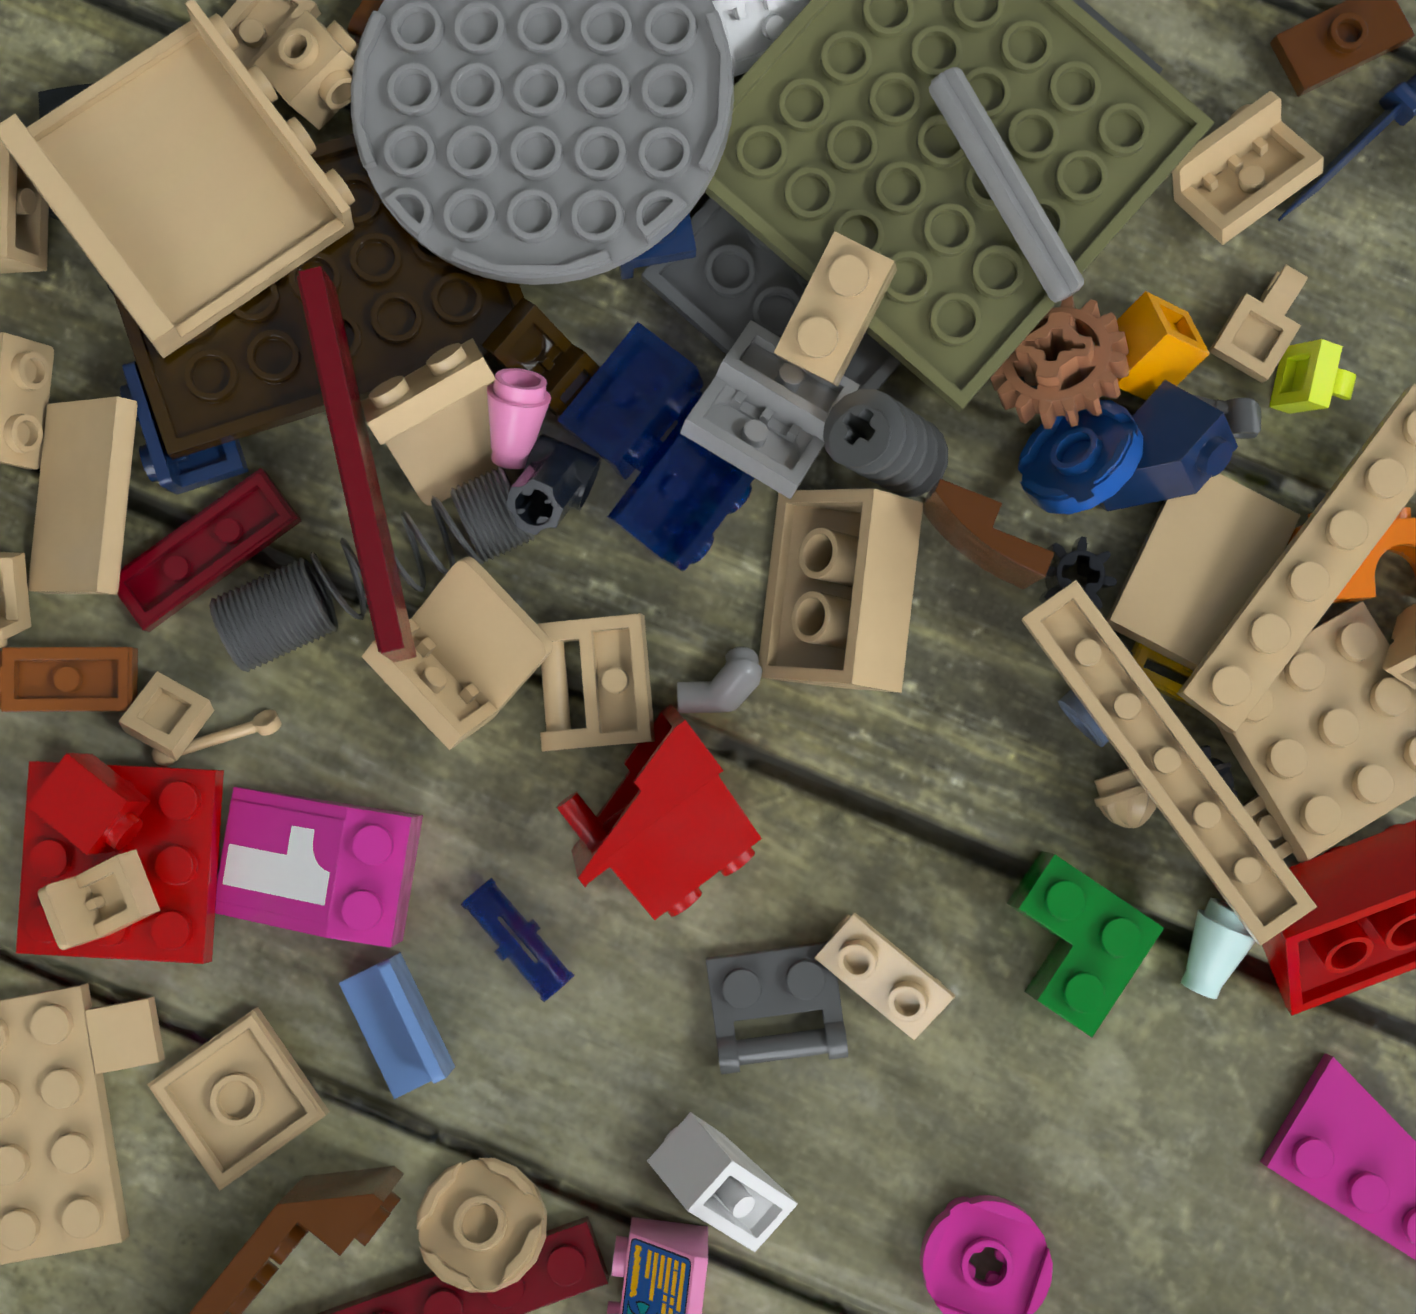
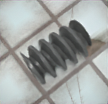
M859 389L840 399L832 407L825 420L823 440L826 451L832 459L896 495L918 497L929 492L939 479L943 478L948 465V446L944 435L933 423L926 421L922 416L905 407L899 401L894 400L888 394L876 389Z

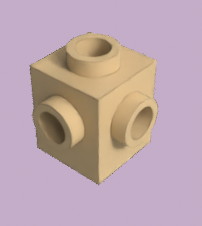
M306 9L291 25L281 32L278 39L253 64L259 67L275 90L292 108L320 130L341 108L351 102L353 66L359 44L336 20L326 28Z

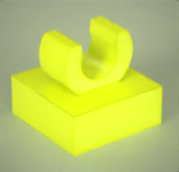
M1324 339L1289 345L1278 364L1269 407L1292 414L1329 408L1332 396L1343 400H1351L1356 374L1338 368L1343 346Z

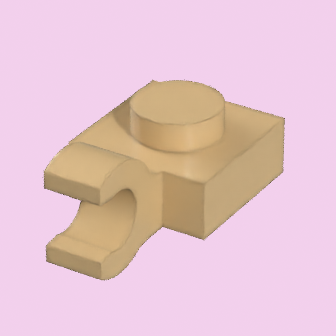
M1285 265L1281 272L1277 271L1264 290L1260 301L1247 293L1243 295L1210 347L1209 352L1260 383L1269 380L1301 327L1300 324L1285 315L1308 277Z

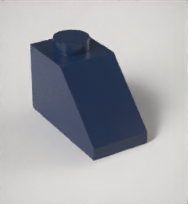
M1164 380L1132 416L1144 437L1142 458L1133 476L1115 495L1098 506L1108 512L1196 494L1211 477L1220 474L1226 468L1233 452L1238 447L1224 412Z

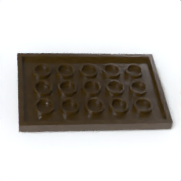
M350 134L315 145L317 150L310 155L324 173L333 168L350 189L355 199V202L349 206L354 229L183 346L162 358L114 292L113 295L167 453L174 460L326 411L299 290L298 271L321 266L336 287L360 400L369 398L371 391L381 383L396 376L405 377L423 367L434 353L451 344H463L473 338L485 360L492 359L493 357L481 345L522 297L524 298L520 284L484 278L462 270L439 258L414 239L383 204L360 160L354 134Z

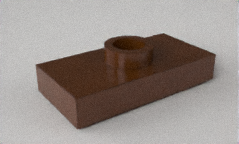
M1346 0L1277 34L1270 42V45L1297 96L1300 97L1407 44L1415 34L1397 0Z

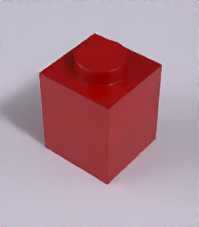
M66 753L26 806L86 855L109 853L113 850L120 851L126 847L142 828L143 820L139 816L151 800L95 755L89 753Z

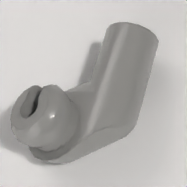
M735 647L725 655L726 663L712 681L677 682L678 712L722 713L736 710L760 683L762 668L759 665L757 653L748 647Z

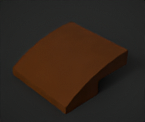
M939 479L924 498L923 513L952 546L982 569L1021 589L1027 588L1046 576L1055 552L993 528L1002 505L1001 502Z

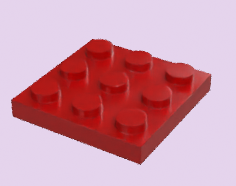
M29 761L26 805L59 762ZM106 764L151 800L139 816L143 820L142 828L135 838L120 851L113 850L109 853L86 855L26 806L16 954L193 964L212 962L224 770ZM137 850L160 911L109 936L61 950L56 943L38 897V890L48 884L75 877L118 854Z

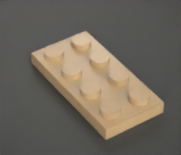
M88 983L0 999V1265L122 1243L130 1236L103 1073L95 1075L85 1010L92 1008Z

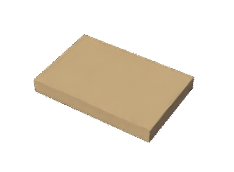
M116 396L47 404L28 591L44 594L117 595L136 427L137 401Z
M1222 474L1211 477L1196 494L1163 500L1106 621L1113 630L1194 671L1283 553L1300 518V514Z

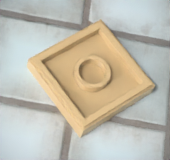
M259 1007L250 1011L147 1084L219 1191L330 1112Z

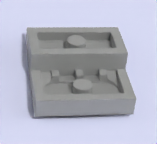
M750 320L721 362L715 378L686 418L680 434L791 499L825 445L823 440L824 424L832 407L845 395L857 391L860 385L843 375L837 387L774 354V351L781 338Z

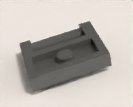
M828 941L706 958L721 1075L740 1072L741 1065L821 1054H828L829 1060L848 1057L838 977L814 958ZM822 1010L824 1028L736 1040L735 1021Z

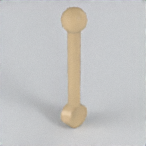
M264 710L257 714L253 721L193 739L181 756L256 732L262 736L271 735L279 730L282 724L275 710ZM153 749L151 755L157 765L168 767L174 764V759Z

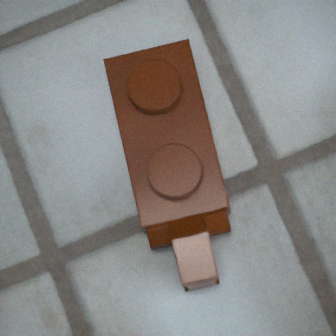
M2 647V651H0L1 712H126L138 696V648Z

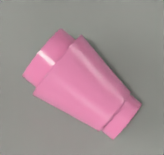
M502 369L495 374L496 380H494V383L487 387L492 449L491 461L502 468L523 469L536 443L551 401V395L546 391L547 381L542 375L525 369Z

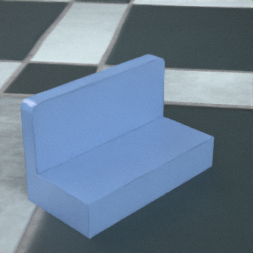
M401 952L339 982L394 1099L430 1081L435 1084L447 1078L455 1068V1065Z

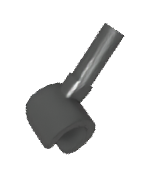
M1193 395L1224 412L1235 439L1255 438L1261 431V407L1254 399L1235 398L1227 401L1217 399L1216 401Z

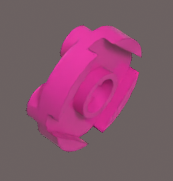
M979 1195L971 1198L962 1196L953 1199L947 1204L945 1210L931 1222L921 1245L920 1265L924 1284L943 1314H1033L1042 1305L1049 1291L1052 1281L1053 1263L1045 1237L1029 1214L1023 1208L1007 1199L990 1195ZM985 1247L995 1248L994 1256L996 1259L1003 1263L1000 1272L988 1271L984 1280L977 1279L975 1277L976 1268L969 1260L974 1252L981 1253Z

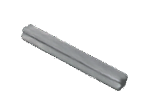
M952 67L940 73L931 81L929 93L1050 300L1059 302L1067 299L1080 290L1084 285V278L963 71L958 67Z

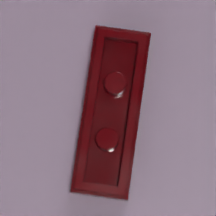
M260 468L123 567L120 571L117 595L142 630L150 632L298 525L302 520L267 472Z

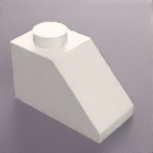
M691 1112L677 1127L668 1133L664 1142L647 1160L688 1212L754 1252L757 1251L798 1205L780 1185L731 1140Z

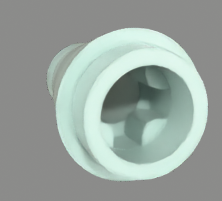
M1210 898L1206 909L1198 910L1186 971L1181 980V984L1188 989L1212 999H1217L1222 986L1256 942L1227 902Z

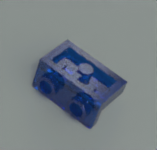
M637 322L558 418V422L565 430L607 461L614 471L626 480L635 469L641 472L655 460L663 445V442L660 440L675 420L679 423L686 420L702 396L700 389L704 383L696 365Z

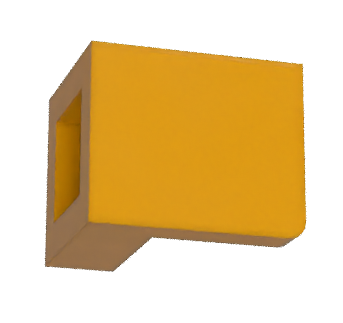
M1147 291L1117 319L1119 332L1125 333L1129 353L1126 355L1129 376L1117 378L1119 388L1144 400H1147L1164 380L1177 386L1210 355L1188 311Z

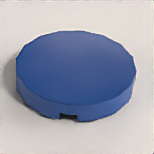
M1099 400L1102 414L1099 416H1095L1087 409L1078 412V426L1071 427L1067 422L1066 416H1057L1051 429H1044L1042 423L1034 431L1019 456L1018 470L1022 474L1021 486L1035 505L1048 513L1070 515L1094 508L1115 495L1133 476L1142 458L1144 438L1136 422L1125 407L1111 400Z

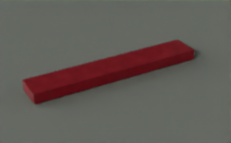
M321 266L298 271L299 276H297L377 649L379 653L393 662L417 657L336 287Z

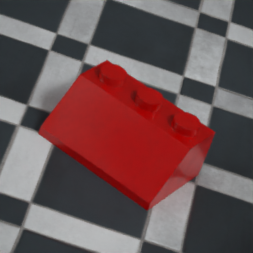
M1416 820L1405 824L1392 825L1379 834L1347 846L1331 848L1321 856L1289 867L1317 907L1265 942L1262 947L1285 1006L1291 1016L1416 969Z

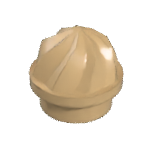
M1129 768L1094 780L1100 796L1094 799L1096 807H1099L1104 816L1114 824L1126 828H1137L1142 826L1156 810V804Z

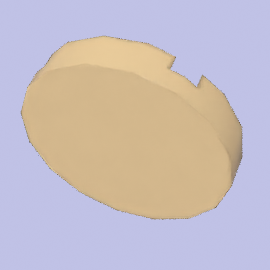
M478 1158L480 1160L460 1162L445 1169L427 1188L417 1211L416 1229L419 1230V1242L421 1245L419 1248L424 1262L441 1281L469 1293L496 1292L518 1282L536 1263L546 1239L547 1211L538 1187L519 1168L496 1158Z

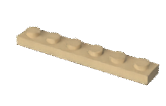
M1415 383L1403 391L1177 692V695L1226 732L1236 733L1416 492Z
M1077 580L1022 618L1021 621L1257 944L1263 945L1317 907Z

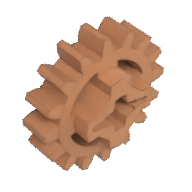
M1073 296L1062 300L1060 307L1052 308L990 378L994 391L998 393L1002 407L1005 410L1015 407L1020 422L1024 424L1030 421L1035 414H1040L1044 429H1051L1057 416H1066L1067 422L1071 427L1078 426V412L1087 409L1095 416H1099L1102 414L1099 398L1103 395L1108 398L1117 399L1121 394L1117 378L1129 376V366L1126 357L1129 350L1125 333L1119 332L1116 316L1112 312L1100 316L1097 301L1091 299L1081 309H1077ZM1019 377H1024L1025 383Z

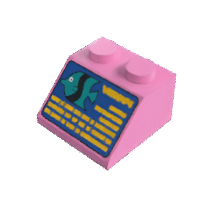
M632 1217L629 1237L616 1236L611 1276L624 1277L621 1302L608 1301L607 1314H702L708 1265V1226Z

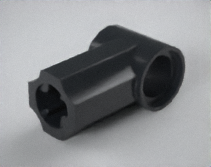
M541 434L529 455L523 473L511 486L505 504L515 518V527L537 535L543 529L557 528L570 508L580 511L594 485L601 465V458L546 434Z

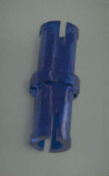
M490 878L464 900L461 905L471 913L483 930L499 947L494 951L499 959L504 961L508 958L540 995L539 998L545 1002L575 975L564 966L537 933L541 927L534 918L528 922L497 887L494 879ZM498 917H501L512 929L519 940L537 959V963L528 956L521 945L501 924Z

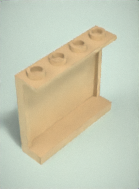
M189 0L185 3L191 21L36 122L25 127L18 116L13 114L0 123V140L162 358L183 346L354 229L349 206L355 202V199L344 180L333 168L326 173L322 171L310 155L317 149L305 128L295 117L288 121L283 119L272 104L278 99V96L264 73L256 65L248 70L244 67L234 53L240 46L228 25L217 13L208 18L195 0Z

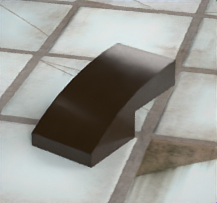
M523 297L481 345L505 369H525L542 375L547 381L546 391L551 395L548 409L579 436L586 431L621 390L584 350L572 344L535 304Z

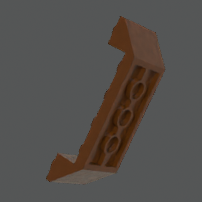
M395 1166L304 1176L273 1208L189 1314H242L278 1271L279 1268L270 1259L272 1258L281 1266L309 1231L339 1256H341L354 1238L363 1246H366L401 1200L392 1190L404 1173Z

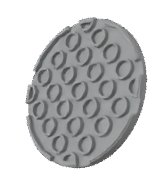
M384 0L379 10L373 11L368 19L359 42L351 82V118L360 160L383 204L400 225L422 246L439 258L462 270L484 278L529 285L559 284L582 280L608 272L638 257L672 232L701 198L718 168L726 147L734 104V74L728 40L721 18L712 0Z

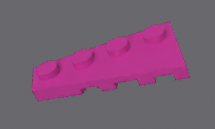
M1325 1053L1260 1162L1416 1260V1141L1333 1056Z

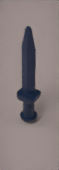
M1416 73L1407 82L1396 84L1379 100L1380 106L1385 111L1323 169L1321 175L1312 180L1277 219L1278 221L1282 220L1318 192L1393 120L1399 125L1404 126L1416 116Z

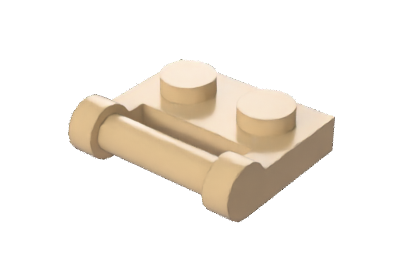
M639 613L537 624L548 635L553 645L552 652L541 663L546 732L540 733L542 752L655 742L644 615ZM570 641H579L586 717V728L571 729L564 643Z

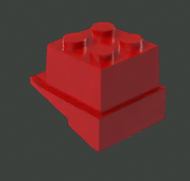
M671 704L663 709L654 720L655 742L637 743L623 763L629 769V772L596 816L577 791L566 797L556 807L580 838L571 852L577 877L586 888L592 880L610 867L654 921L665 912L674 917L688 909L702 895L699 886L719 871L723 876H728L739 870L754 856L755 851L752 849V846L762 839L719 777V774L724 770L688 722Z

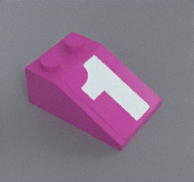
M233 787L217 879L215 913L325 938L391 948L402 942L404 937L423 815Z

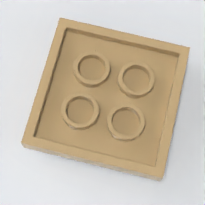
M1363 601L1313 628L1236 733H1228L1217 725L1257 794L1261 796L1266 804L1269 814L1274 817L1283 832L1282 836L1285 841L1288 840L1294 850L1293 854L1298 862L1314 858L1416 796V690L1382 669L1389 643Z

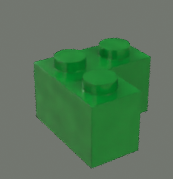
M1044 851L1039 853L1007 902L1008 905L1059 938L1024 992L1092 1038L1160 936L1164 927L1056 854Z

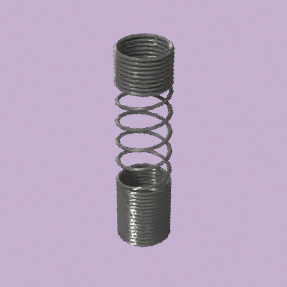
M498 466L497 470L492 469L491 473L486 471L485 475L480 474L479 478L469 479L468 483L463 482L462 486L457 485L456 489L451 488L450 490L457 512L478 555L460 533L440 500L432 496L431 504L445 544L450 569L455 564V558L443 518L468 555L480 564L488 562V559L493 560L494 556L499 557L500 553L505 555L506 551L511 552L512 548L517 549L518 545L528 544L529 540L534 541L535 539L534 534L515 527V518L505 506L512 485L504 469ZM402 510L401 518L417 563L421 586L413 581L395 556L398 572L414 590L424 592L426 576L415 537L438 570L444 575L447 574L448 570L436 557L408 512ZM341 538L340 543L357 589L360 614L356 613L344 600L323 568L316 553L311 552L310 558L315 570L306 559L300 557L299 561L294 560L293 564L288 563L287 567L282 565L281 569L276 568L275 572L270 570L269 575L265 573L263 577L259 576L257 580L253 579L252 583L247 581L246 585L241 584L240 588L235 587L234 591L229 589L228 593L223 592L222 596L217 595L216 599L211 598L209 607L215 628L228 654L242 671L249 672L250 669L255 670L256 666L261 667L262 663L273 662L274 658L278 659L280 655L284 656L285 652L296 651L297 647L302 648L303 644L313 643L314 639L319 640L320 636L325 637L326 633L331 635L332 631L337 632L338 621L331 593L348 614L355 619L363 620L366 613V600L359 574L362 577L359 561L346 539Z

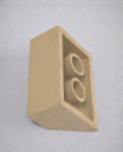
M878 489L796 490L791 499L778 492L759 651V665L762 668L761 678L846 689L902 693L923 502Z

